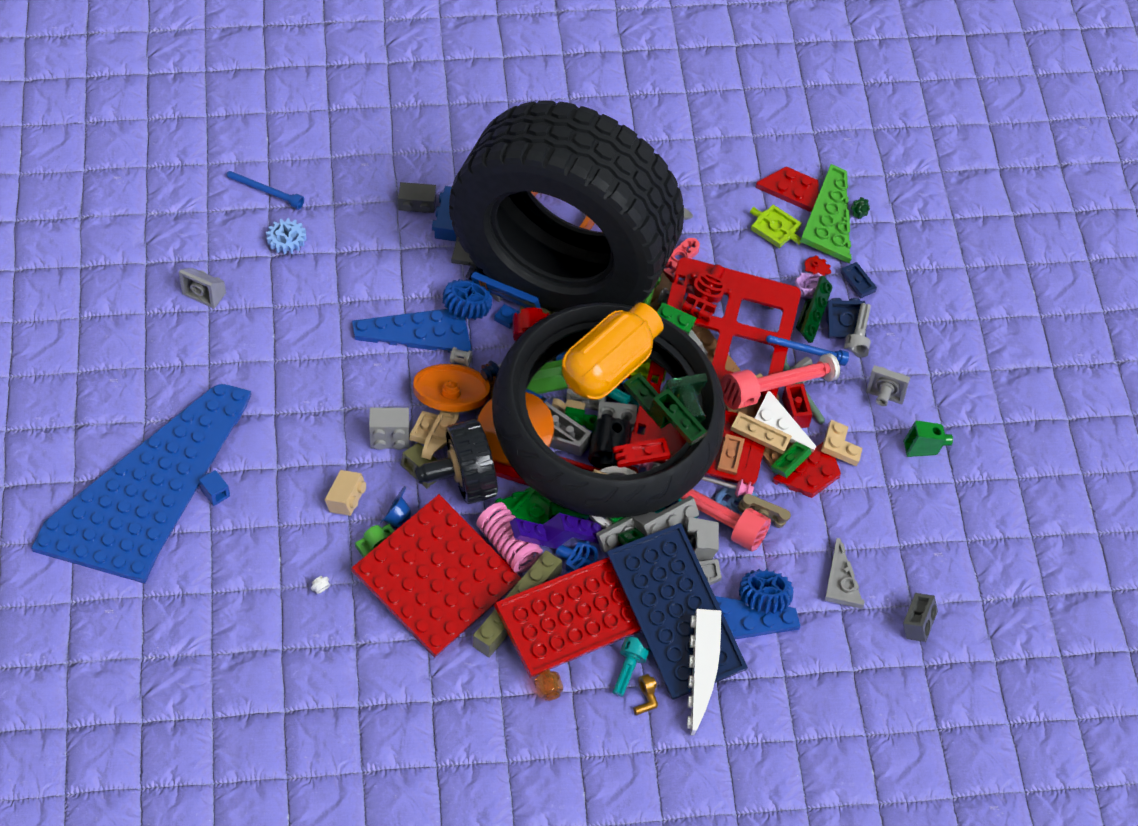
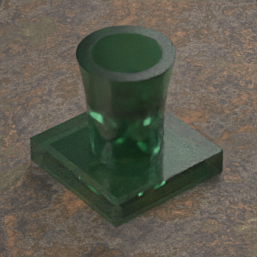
M706 373L666 381L660 393L669 388L699 423L706 419L697 397L708 381Z

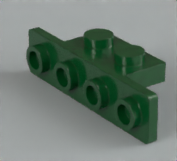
M820 276L813 298L805 300L796 325V329L808 343H813L833 288L825 276Z

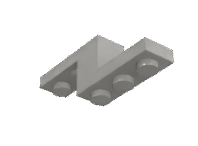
M689 496L659 513L649 512L643 515L625 517L596 533L600 548L603 552H607L622 544L618 540V534L634 527L645 536H648L676 524H684L688 517L695 518L699 515L695 499Z

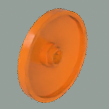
M438 364L429 366L419 371L413 380V393L416 398L423 404L441 411H470L482 406L489 398L490 384L488 380H485L480 372L462 365Z
M526 392V407L531 423L539 437L549 447L554 436V421L551 411L539 397ZM491 399L483 407L477 420L485 432L493 460L502 465L511 466L503 453L496 435Z

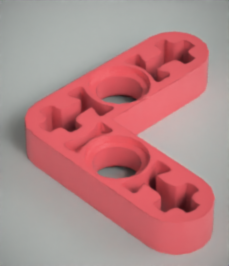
M687 238L673 250L665 266L667 269L664 268L663 273L672 283L679 261L675 256L682 255L691 259L695 257L699 252L700 246L697 239ZM678 279L677 284L684 285L685 280ZM688 286L686 293L696 296L692 291L693 286Z

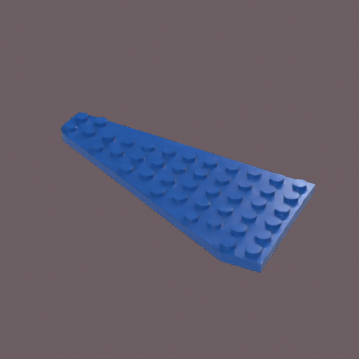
M220 384L209 389L45 520L32 546V551L145 584L158 554L200 485L199 479L207 473L234 425L236 426L245 411L251 397V391L226 384Z

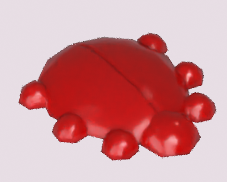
M815 255L805 261V271H810L813 274L820 273L825 276V274H831L829 269L831 265L826 264L827 261L825 259L821 260L819 256Z

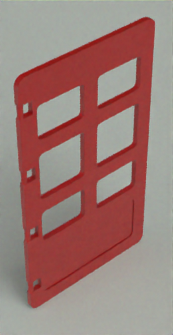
M687 257L679 259L667 304L690 314L689 311L682 310L686 288L693 286L695 280L690 275L695 273L698 276L701 271L710 274L714 265ZM724 268L721 279L727 281L725 289L732 290L731 295L724 293V295L728 296L724 317L712 316L708 322L707 319L702 317L697 318L698 314L695 312L692 315L697 318L694 325L719 333L712 365L720 384L724 375L734 373L725 369L731 340L734 336L773 346L774 351L768 375L783 372L788 348L768 343L766 337L771 335L790 340L801 296L800 289L796 286ZM679 277L685 278L684 285L677 284ZM746 300L782 310L783 313L778 332L739 323L737 316L741 301ZM651 361L647 381L660 394L665 370L654 361ZM653 375L659 376L657 384L651 382ZM779 388L760 392L762 395L761 404L768 391L776 398ZM677 397L689 411L686 399ZM639 406L629 444L665 438L670 451V458H672L683 447L686 440L671 423L661 429L647 412ZM725 410V426L721 446L713 464L705 475L735 483L743 479L744 484L748 485L751 481L752 486L758 478L765 446L731 431L738 413ZM639 426L646 427L644 435L637 433ZM726 434L745 439L736 475L717 470ZM669 459L660 460V461H657V462L665 463V462L668 461Z

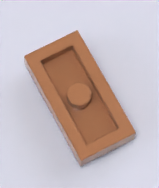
M729 434L725 435L717 467L718 471L736 475L744 438Z

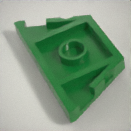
M531 487L522 492L512 493L511 497L505 499L498 498L495 503L503 502L507 509L512 512V515L518 519L542 525L548 521L550 500L540 495Z

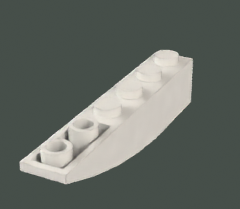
M696 609L695 615H691L690 626L694 628V635L690 636V648H693V655H690L689 668H693L692 675H689L688 687L692 688V696H688V708H691V716L687 717V729H691L690 735H695L704 716L717 675L721 640L720 610Z

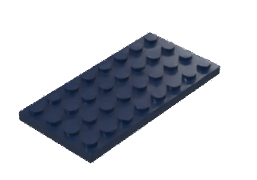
M681 523L607 551L609 561L672 700L692 692V688L688 687L689 675H692L693 668H689L690 655H693V648H690V636L694 635V628H691L690 623L691 615H695L696 609L721 611L720 655L715 683L748 669Z

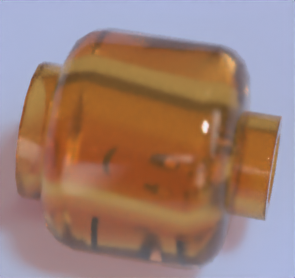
M546 670L534 679V685L539 698L551 701L561 696L560 693L564 688L558 672Z

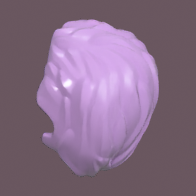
M802 272L796 278L794 285L800 289V297L803 299L813 298L819 278L823 275L820 273Z

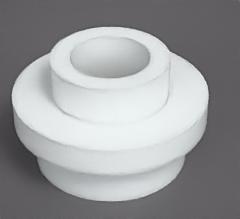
M319 576L312 582L311 590L317 594L322 593L330 586L329 578Z

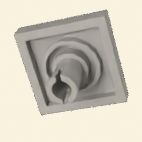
M874 365L866 393L878 396L876 403L880 406H887L888 400L903 404L911 377Z

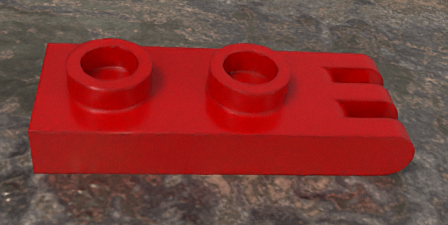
M665 438L625 444L612 448L613 453H617L615 454V460L618 461L617 466L619 468L670 458V451Z

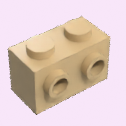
M345 470L339 471L325 498L330 512L351 516L354 509L358 506L362 493L366 490V482L362 473Z

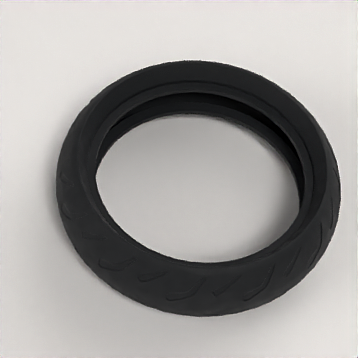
M581 304L565 308L539 320L528 328L507 352L497 373L492 395V413L496 435L503 453L517 474L531 488L553 503L581 514L596 517L620 518L643 515L664 508L680 499L697 485L713 464L721 446L725 426L723 391L713 365L703 350L686 332L660 316L663 322V331L653 340V348L648 358L661 366L678 384L687 401L690 413L706 429V436L691 446L686 441L672 458L658 467L630 475H606L579 468L562 459L543 442L531 423L526 407L525 394L530 381L544 364L561 353L568 351L606 316L619 310L628 312L633 307L625 304Z

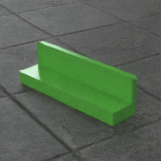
M562 360L544 364L534 375L527 389L537 394L568 389L562 374Z

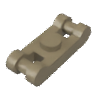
M751 494L744 495L737 505L738 510L742 513L746 509L752 508L770 518L777 528H782L791 517L788 510Z

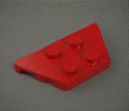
M787 166L756 183L757 189L809 212L812 211L819 194L817 179Z
M822 442L787 478L777 474L773 477L772 482L776 485L778 483L789 486V490L801 492L803 495L813 498L839 479L841 472L836 458L821 452Z

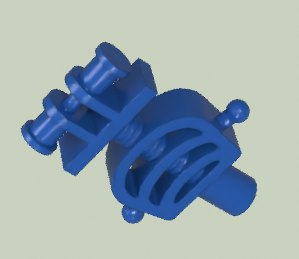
M584 540V543L578 542L574 549L564 545L559 546L556 550V555L567 560L565 570L567 571L565 574L597 562L598 551L595 546L590 545L589 541ZM590 554L594 557L593 560L589 559Z

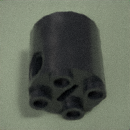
M602 414L601 418L594 422L588 460L593 466L600 469L617 466L618 461L615 460V454L617 453H613L612 448L629 444L631 435V423L629 420L614 418L610 414Z

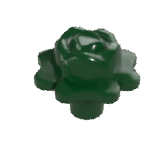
M860 197L858 200H854L851 206L854 217L861 219L863 216L868 215L870 206L867 199Z

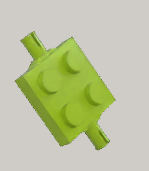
M772 205L763 212L755 207L750 210V214L757 217V220L751 225V230L779 249L789 240L794 241L798 245L802 243L800 242L801 237L795 234L801 228L802 223L780 208Z

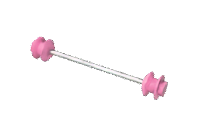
M649 462L638 464L637 466H639L638 470L644 467L648 471L655 464L657 467L661 464ZM708 477L701 479L736 489V498L740 495H752L754 486H751V481L747 485L744 484L743 479L738 482L737 486Z

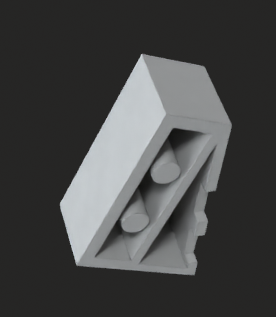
M546 401L545 404L551 411L554 421V436L549 447L582 456L590 446L592 433Z

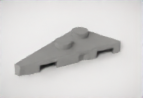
M837 538L825 601L863 609L865 602L860 596L859 586L854 579L855 574L851 563L847 560L844 544L840 538Z

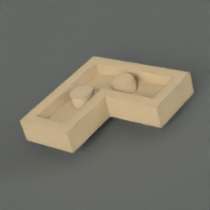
M831 419L827 426L821 452L857 466L863 448L845 441L848 426Z

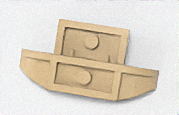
M426 411L421 412L410 433L409 440L424 444L422 458L431 460L436 451L447 445L446 428L459 421V412L440 411L439 415Z

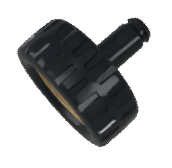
M471 419L449 425L446 428L448 458L429 462L421 467L417 466L415 474L418 483H430L454 477L455 482L459 484L458 487L463 500L468 504L495 497L498 493L497 475L490 446L480 422L476 419Z

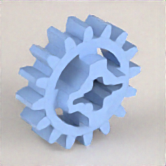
M287 218L284 222L280 219V223L274 221V227H268L269 231L266 232L267 243L272 250L276 248V253L283 251V254L286 255L287 251H290L293 254L294 249L300 251V246L304 247V241L307 240L306 229L303 228L302 223L297 224V220L290 222V219Z

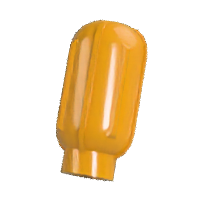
M640 302L628 312L619 310L606 316L564 354L562 374L568 385L567 387L577 395L591 400L602 399L650 356L653 340L663 331V322L658 313L649 305Z

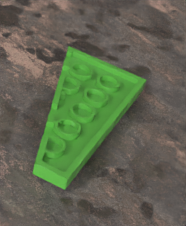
M831 164L800 242L850 263L852 257L850 254L851 241H849L850 218L848 209L849 198L847 197V171Z

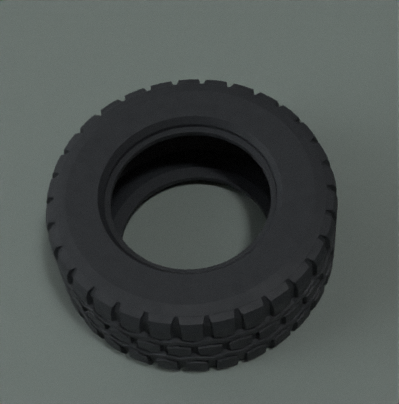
M533 101L504 111L485 128L453 181L449 199V214L456 236L459 237L458 241L466 253H469V257L475 265L483 269V273L487 277L537 297L541 308L553 313V311L559 312L565 308L581 304L617 303L635 306L637 303H642L653 291L682 234L684 223L683 198L680 188L677 187L676 178L672 171L668 170V165L659 154L654 153L655 149L643 138H638V134L627 126L619 125L617 120L605 114L599 115L597 111L584 106L578 108L575 104L560 101L558 103L554 101H538L536 103ZM531 192L546 194L574 206L588 216L602 232L587 230L559 218L544 207Z

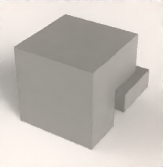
M688 517L683 524V528L698 561L712 560L719 550V522Z

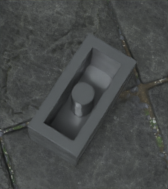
M400 182L398 210L434 213L436 185Z

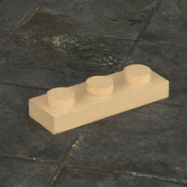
M740 411L731 427V431L781 454H784L792 437Z

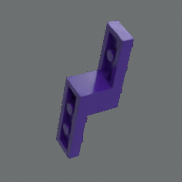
M558 513L543 525L518 518L510 521L516 540L554 549L572 537L599 544L596 533L602 530L601 526L596 522Z

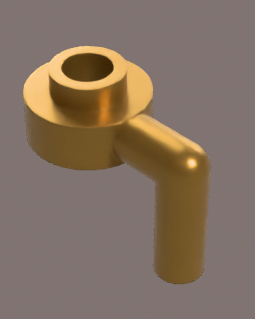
M649 674L639 676L638 678L640 689L647 697L648 702L634 707L635 715L658 707L654 694L657 684L654 677H650Z

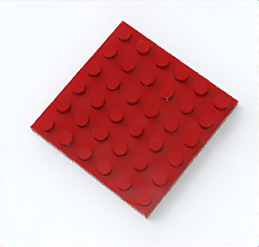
M440 494L434 497L351 568V571L434 658L521 580V577L511 569Z

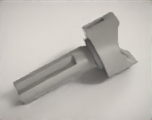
M861 303L854 334L847 335L844 349H849L857 357L868 356L871 344L870 339L865 337L871 305Z

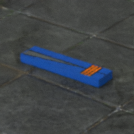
M474 272L471 276L474 283H479L480 286L485 287L486 290L494 295L525 308H541L539 299L533 295L477 272Z

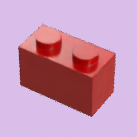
M804 383L785 386L782 395L784 408L801 428H808L812 418V411Z

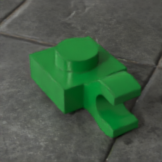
M566 406L565 415L581 426L584 425L588 430H592L593 424L597 420L596 415H586L585 410Z

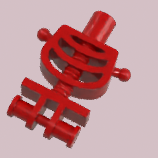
M714 265L710 274L705 271H701L698 276L695 273H691V278L695 279L692 291L696 296L688 293L682 310L689 311L691 315L695 312L698 314L697 318L702 317L707 319L708 322L710 321L717 307L712 303L720 302L724 293L732 294L731 289H725L727 281L721 279L724 268L721 265Z

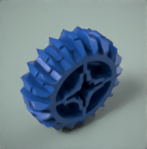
M458 279V281L453 280L448 283L443 291L442 303L445 304V308L449 309V312H454L455 316L466 317L468 320L470 318L474 320L477 318L482 319L483 316H487L491 309L492 295H490V291L480 286L479 283L476 284L467 279L465 281Z
M758 569L757 572L751 570L740 581L739 595L741 596V601H744L745 605L750 606L751 609H757L758 612L764 611L766 614L767 612L775 614L776 611L782 612L783 609H787L791 604L794 587H792V582L788 581V577H782V573L776 574L774 571L770 572L767 569L765 571Z

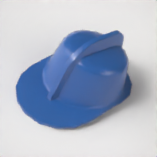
M405 486L398 493L387 515L382 520L397 528L411 517L410 507L402 498L406 489Z

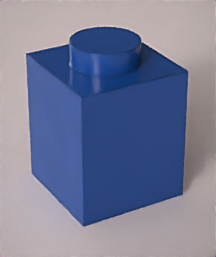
M216 470L205 474L199 479L201 491L213 506L230 497L229 486Z

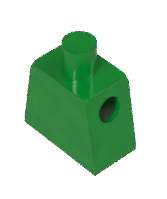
M915 421L903 440L907 457L937 455L943 446L952 445L953 436L952 434H945L942 424Z

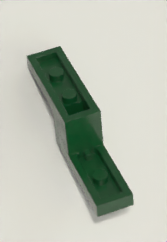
M640 372L624 382L623 387L661 429L671 423L690 446L706 436V429L669 388L659 394Z

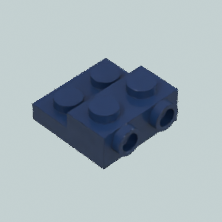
M841 298L828 300L826 305L828 338H846L847 335L854 334L860 306L865 301H860L859 298H851L849 301H842Z

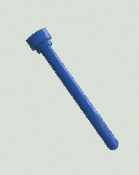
M228 171L226 174L230 179L288 201L291 207L295 209H301L304 204L305 198L302 195H289L232 171Z
M771 335L766 337L768 343L818 356L831 353L837 358L839 365L845 366L849 360L848 351L839 350L833 352Z

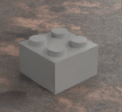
M370 408L369 432L371 448L378 450L410 448L409 408Z

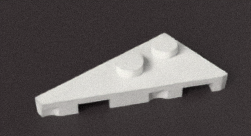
M768 391L755 419L791 435V443L797 442L810 448L811 453H813L816 445L775 396Z

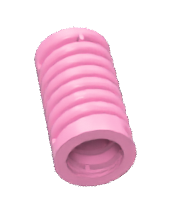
M498 502L480 514L476 525L515 573L525 572L543 554V550L537 544L514 538L510 521L516 517L512 515V512L507 509L503 502Z

